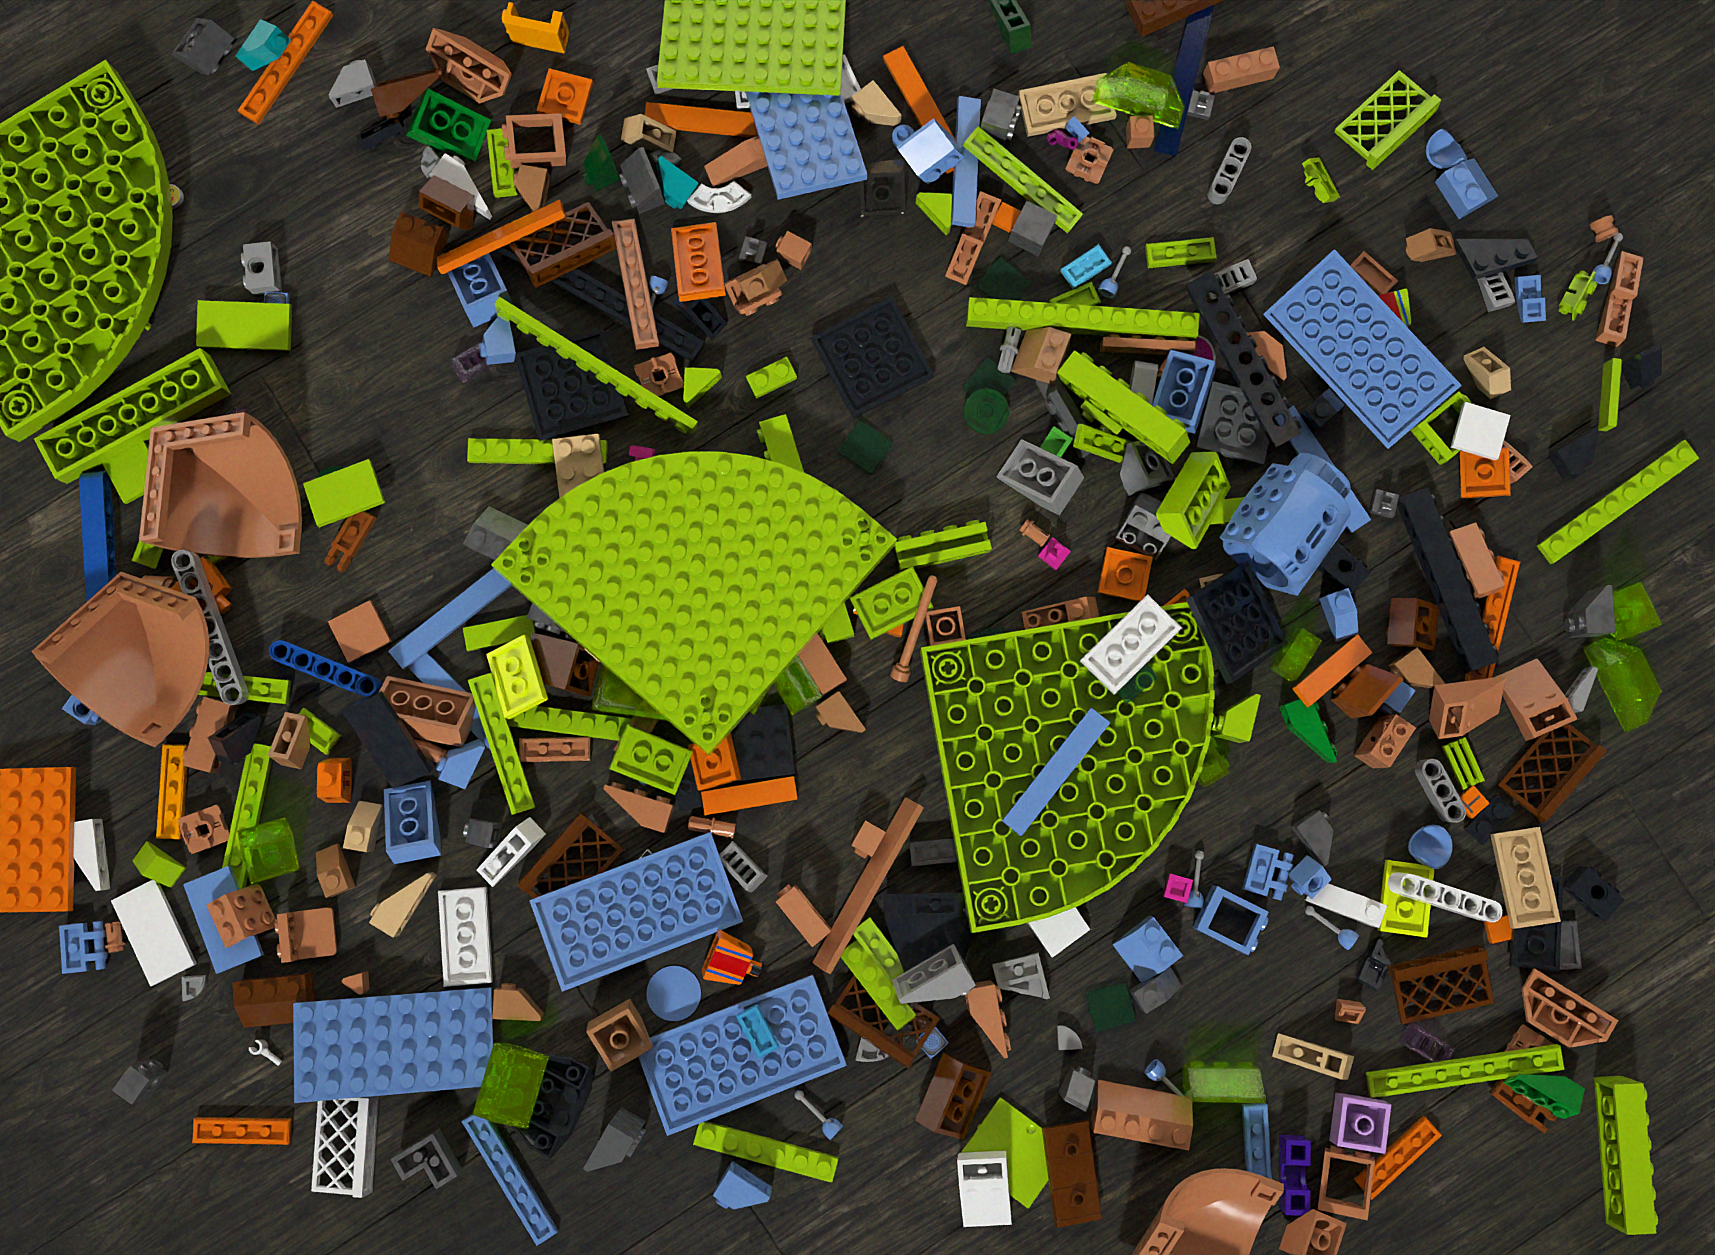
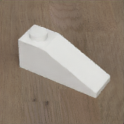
M445 153L429 176L432 178L435 175L474 195V210L490 220L493 216L464 167L465 163L457 156L450 157Z
M529 817L508 834L479 866L477 871L492 887L495 886L537 845L546 833Z
M102 819L74 822L73 858L95 891L110 889Z
M1327 884L1313 899L1307 895L1305 897V901L1377 928L1380 927L1387 908L1385 904L1331 884Z

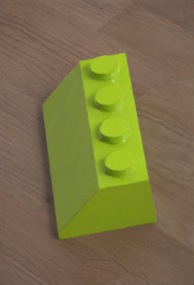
M1191 452L1156 512L1157 520L1160 522L1163 531L1191 549L1198 547L1231 488L1217 452Z

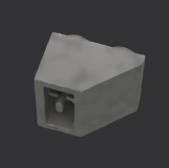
M1141 491L1115 539L1157 560L1171 537L1163 531L1160 522L1157 520L1156 512L1162 502Z

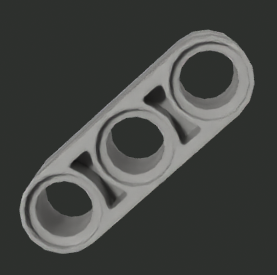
M1239 137L1234 139L1227 150L1207 193L1208 199L1213 204H1222L1231 193L1251 151V143L1246 138ZM1234 148L1241 149L1243 154L1236 153ZM1225 168L1232 169L1234 174H1228ZM1215 188H1222L1225 194H1219Z
M1135 360L1132 367L1129 390L1135 394L1137 392L1142 393L1149 399L1148 403L1152 405L1158 364Z
M1436 759L1420 760L1415 766V774L1438 817L1444 822L1457 823L1462 821L1466 816L1465 806L1443 765ZM1427 764H1430L1433 769L1430 776L1425 772ZM1439 785L1444 789L1441 797L1436 792ZM1450 806H1453L1455 809V815L1452 818L1448 815Z

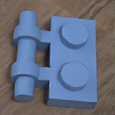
M1254 844L1242 889L1267 896L1270 887L1274 889L1272 898L1282 900L1283 893L1287 891L1288 887L1286 882L1289 871L1293 869V864L1291 863L1294 855L1284 852L1283 860L1280 861L1277 860L1279 850ZM1275 867L1280 868L1277 882L1272 881Z
M103 921L93 922V932H88L87 923L59 926L62 974L89 971L90 961H95L96 970L106 969L108 951L105 952L104 938L107 935L103 927ZM88 939H94L95 953H89Z

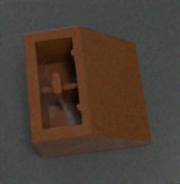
M433 175L419 191V208L459 229L471 230L473 228L475 196Z

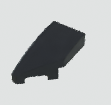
M1381 939L1375 940L1355 979L1375 991L1380 990L1388 972V966L1391 965L1390 960L1386 958L1382 947L1384 944Z

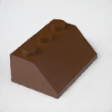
M313 972L242 979L232 982L234 1008L244 1028L294 1023L293 1003L315 1001Z
M943 1053L915 1121L935 1133L964 1140L992 1073L963 1059Z

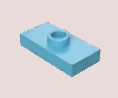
M1098 244L1063 267L1061 273L1072 289H1075L1110 266L1112 262Z

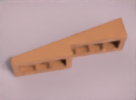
M980 191L976 201L975 225L973 228H965L945 277L967 285L994 217L1000 207L1001 199Z
M1623 251L1619 253L1595 341L1618 347L1626 339L1632 300L1638 293L1643 257Z

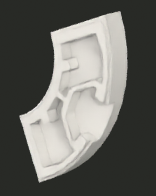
M733 180L732 183L722 188H710L701 184L687 202L691 206L705 212L723 213L745 204L751 198V194Z

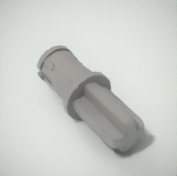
M1007 327L1004 344L1000 347L1002 352L998 370L1002 373H1009L1011 371L1014 357L1018 353L1017 345L1021 330L1016 327L1013 336V327Z

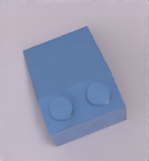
M489 253L448 272L473 328L498 317L494 304L499 297L514 305Z
M431 780L384 789L386 852L392 862L398 864L441 855L440 830Z

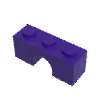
M1279 1135V1182L1284 1184V1192L1279 1198V1209L1285 1215H1304L1310 1211V1190L1306 1185L1305 1170L1306 1166H1310L1311 1141L1303 1135Z

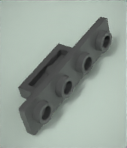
M1059 376L1055 386L1035 380L1037 387L1046 400L1048 411L1051 415L1054 414L1058 421L1057 426L1059 430L1073 438L1070 443L1073 447L1077 424L1087 425ZM1073 447L1079 459L1091 454L1090 452Z

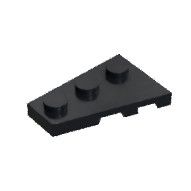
M1456 239L1454 242V246L1473 280L1535 263L1538 258L1528 239Z

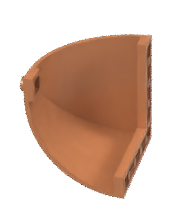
M242 412L151 428L139 541L170 550H186L196 554L220 557L259 558L300 553L302 512L297 482L282 447L262 423L251 415Z
M120 572L31 652L61 685L91 711L123 733L156 747L182 721L196 700L208 665L209 635L205 616L195 597Z
M1211 1169L1193 1174L1179 1183L1170 1193L1131 1255H1249L1268 1210L1272 1205H1275L1284 1192V1184L1238 1169Z

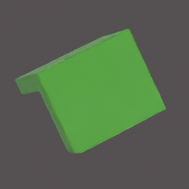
M1053 426L1040 448L1061 458L1073 438Z

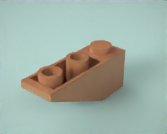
M1083 597L1023 611L1022 617L1025 630L1096 618L1099 617L1096 598Z
M612 782L611 786H604V790L641 826L663 833L667 832L675 805L670 804L671 799L658 795L656 799L647 797L648 792L634 789V792L625 790L626 785Z

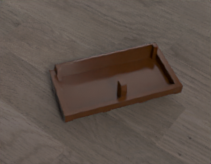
M1088 1120L1042 1127L1054 1226L1058 1228L1102 1219Z

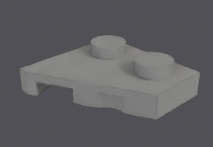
M1038 952L992 964L996 983L1000 989L1037 996L1043 999L1050 998Z

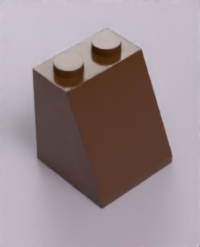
M532 633L530 640L543 684L591 697L600 662L578 643Z

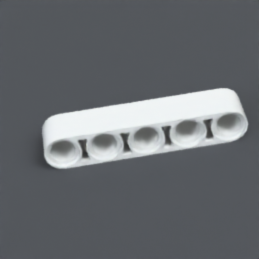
M1396 872L1388 879L1389 889L1398 895L1476 920L1496 922L1502 916V907L1496 901L1417 875Z

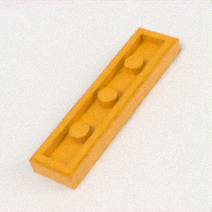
M162 744L156 839H183L178 819L185 815L188 767L183 766V752L189 745Z

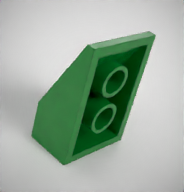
M426 89L420 96L406 136L427 146L430 145L432 148L476 162L491 120L430 89Z

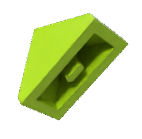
M922 192L917 194L916 204L945 235L949 234L952 194Z
M685 368L683 397L685 405L689 408L722 378L721 372L718 369Z
M149 841L145 842L133 859V863L141 875L170 888L173 887L186 869V867Z

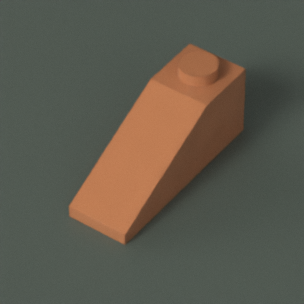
M759 136L740 143L704 166L713 188L767 166Z

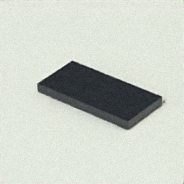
M382 691L351 704L341 711L392 788L426 775L433 770Z
M1551 876L1561 922L1512 929L1509 957L1510 967L1560 972L1563 877Z

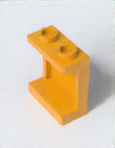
M508 3L507 9L503 10L502 23H504L512 43L565 54L570 32L563 12L553 11L551 23L519 17L514 3Z

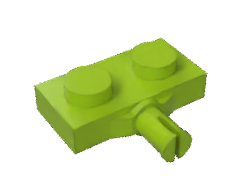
M1309 158L1302 163L1305 169V176L1307 177L1305 183H1308L1306 184L1307 186L1313 185L1315 187V195L1322 203L1333 202L1340 197L1320 158Z

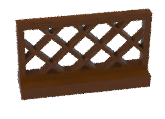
M589 202L566 212L565 218L509 243V246L529 274L535 288L616 249L613 232L610 228H606ZM587 211L591 215L589 221L578 219L580 214ZM565 222L571 225L567 231L558 229L559 224ZM575 225L585 226L584 234L573 232ZM591 228L602 231L595 236L589 235ZM543 232L551 233L548 240L538 239V235ZM555 234L566 236L564 244L553 242ZM571 237L582 239L580 243L574 246L568 245ZM522 242L530 243L528 250L519 249L516 245ZM535 244L546 246L544 253L534 252ZM551 247L562 249L561 252L555 255L548 254ZM530 257L541 259L540 262L532 266L528 264Z
M1569 723L1562 726L1566 729L1567 738L1554 739L1553 730L1540 735L1497 785L1531 812L1540 823L1547 821L1607 752L1605 748L1594 744ZM1567 741L1569 754L1556 755L1555 742ZM1572 741H1581L1588 748L1583 754H1574ZM1550 742L1552 755L1539 756L1538 746L1540 743ZM1574 757H1579V759L1575 762ZM1557 758H1570L1571 768L1568 771H1559ZM1540 759H1552L1554 772H1541ZM1526 760H1535L1537 773H1524L1523 763ZM1518 769L1520 770V774H1514ZM1555 775L1556 785L1554 788L1544 789L1542 776ZM1537 776L1539 789L1526 790L1525 777ZM1511 777H1520L1522 790H1512L1506 783ZM1527 793H1540L1541 803L1536 808L1528 803Z
M581 811L518 881L517 886L531 897L537 898L542 895H538L532 889L538 882H548L550 893L552 892L551 881L565 880L566 887L568 886V880H584L598 875L610 866L624 848ZM588 825L596 831L597 841L582 842V832ZM599 835L605 840L599 841ZM578 837L580 838V842L573 843ZM610 843L617 849L610 857H600V844ZM597 844L598 858L584 859L583 845ZM570 846H580L581 859L567 860L566 850ZM564 854V860H558ZM607 860L601 867V861ZM598 861V871L593 875H584V862ZM581 862L582 875L568 876L567 863ZM554 864H564L565 877L551 878L550 868ZM548 872V878H542Z
M1479 945L1389 965L1388 975L1392 979L1400 1023L1406 1024L1493 1004L1494 999L1486 960H1489L1487 950ZM1479 964L1481 972L1476 979L1467 975L1471 966ZM1456 970L1460 974L1453 985L1444 980L1449 971ZM1433 975L1437 980L1430 990L1421 985L1426 976ZM1465 976L1473 981L1467 993L1458 989ZM1410 980L1414 985L1406 995L1401 992L1399 982ZM1441 982L1451 987L1444 998L1435 994ZM1478 985H1480L1485 990L1486 998L1475 1000L1471 996ZM1419 987L1428 992L1421 1004L1412 999ZM1455 991L1464 995L1461 1002L1457 1005H1452L1448 1002ZM1432 996L1441 1000V1003L1435 1010L1426 1008ZM1409 1001L1419 1006L1413 1015H1405L1404 1009Z
M853 976L835 1005H832L828 1011L829 1016L910 1069L914 1059L940 1018L916 1002L907 1003L912 1010L915 1008L920 1011L915 1013L916 1017L926 1015L933 1021L927 1029L918 1030L916 1020L913 1018L915 1031L901 1034V1031L898 1030L899 1035L888 1037L883 1032L882 1024L890 1023L889 1019L881 1021L879 1007L876 1003L875 1005L861 1007L859 994L867 993L865 989L858 991L856 983L858 979ZM853 986H854V987H855V991H854V992H850L851 989H852ZM856 995L858 1008L848 1010L841 1005L846 997ZM876 1008L878 1021L872 1023L864 1021L862 1011ZM855 1012H859V1013H860V1017H858V1016L855 1015L854 1013H855ZM879 1025L880 1031L873 1026ZM924 1033V1035L922 1036V1038H921V1040H920V1039H919V1034ZM916 1035L918 1044L913 1052L904 1047L902 1037ZM899 1038L900 1044L894 1041L893 1039Z

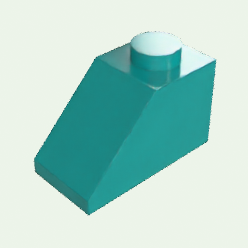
M260 19L235 57L250 70L254 71L279 59L291 42V39L277 26Z
M660 156L656 162L662 196L665 198V202L672 208L676 209L678 207L682 209L699 183L667 159Z

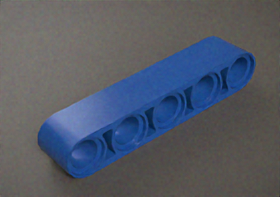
M278 640L272 643L269 648V654L275 661L358 695L369 697L378 693L382 687L381 681L373 676L295 644ZM286 646L287 654L281 658L279 654L280 649ZM304 655L309 657V662L306 666L301 665V658ZM328 663L331 669L327 675H324L322 668ZM350 672L352 680L350 683L345 684L343 680L344 675ZM372 681L374 685L373 690L367 693L365 685L367 682Z

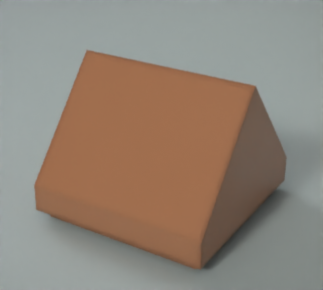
M368 971L343 978L342 980L344 985L359 995L367 993L370 989Z
M1337 999L1335 1020L1359 1024L1366 1009L1361 1002Z

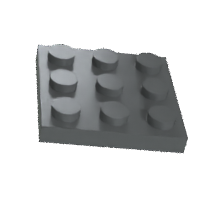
M1213 381L1209 389L1195 449L1217 452V455L1262 466L1265 462L1269 441L1240 388ZM1262 394L1261 402L1269 406L1272 405L1273 398L1272 396ZM1274 414L1273 417H1272L1273 423H1274L1276 414Z

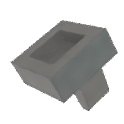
M1193 90L1186 115L1208 120L1215 96L1210 95L1209 92Z
M745 236L739 260L758 266L762 265L768 243Z
M1376 489L1373 493L1369 513L1393 518L1399 495Z

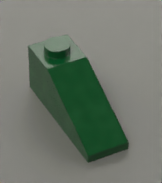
M988 0L1003 41L1010 53L1013 54L1031 48V25L1017 1Z
M599 135L596 137L583 162L586 172L582 173L587 185H593L595 191L620 180L612 156L602 136Z

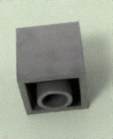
M1026 201L1011 231L1008 242L1039 256L1053 229L1057 215Z

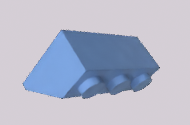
M1170 350L1152 406L1158 405L1167 412V417L1171 420L1175 418L1186 425L1185 430L1187 432L1195 434L1215 374V361Z

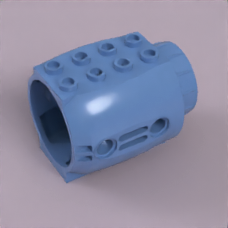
M1299 453L1288 466L1271 464L1266 473L1242 500L1220 536L1223 540L1224 550L1237 565L1249 561L1256 578L1265 587L1298 596L1350 522L1348 519L1351 515V510L1345 501L1351 488L1348 479L1329 462L1308 453Z

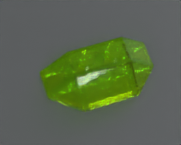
M1131 62L1125 63L1100 78L1092 102L1135 116L1153 115L1154 122L1176 129L1179 128L1185 108L1172 75Z
M1607 638L1584 647L1583 649L1592 667L1598 668L1596 676L1624 732L1647 723L1662 690L1642 650Z

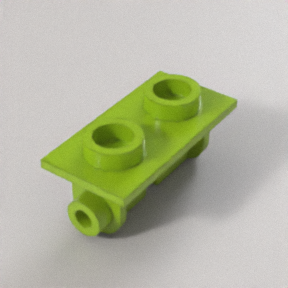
M1585 271L1575 274L1568 290L1576 293L1573 294L1566 291L1559 304L1560 313H1572L1573 321L1578 313H1583L1587 304L1585 299L1588 294L1592 295L1598 283L1595 281V271H1593L1590 277Z

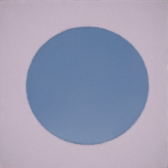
M668 966L659 970L653 975L647 987V1001L651 1010L658 1017L668 1021H679L689 1017L696 1010L701 999V988L697 978L688 969L680 966Z

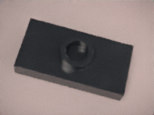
M691 761L688 762L676 792L680 812L703 807Z

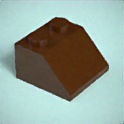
M401 211L391 233L389 261L432 278L437 266V257L442 255L449 235L443 227Z
M1391 598V605L1388 608L1389 627L1386 631L1387 644L1398 648L1412 649L1418 647L1422 651L1435 652L1438 606L1418 598Z

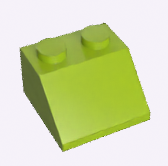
M1254 694L1244 697L1217 713V717H1213L1211 730H1213L1212 736L1237 743L1249 742L1261 695Z

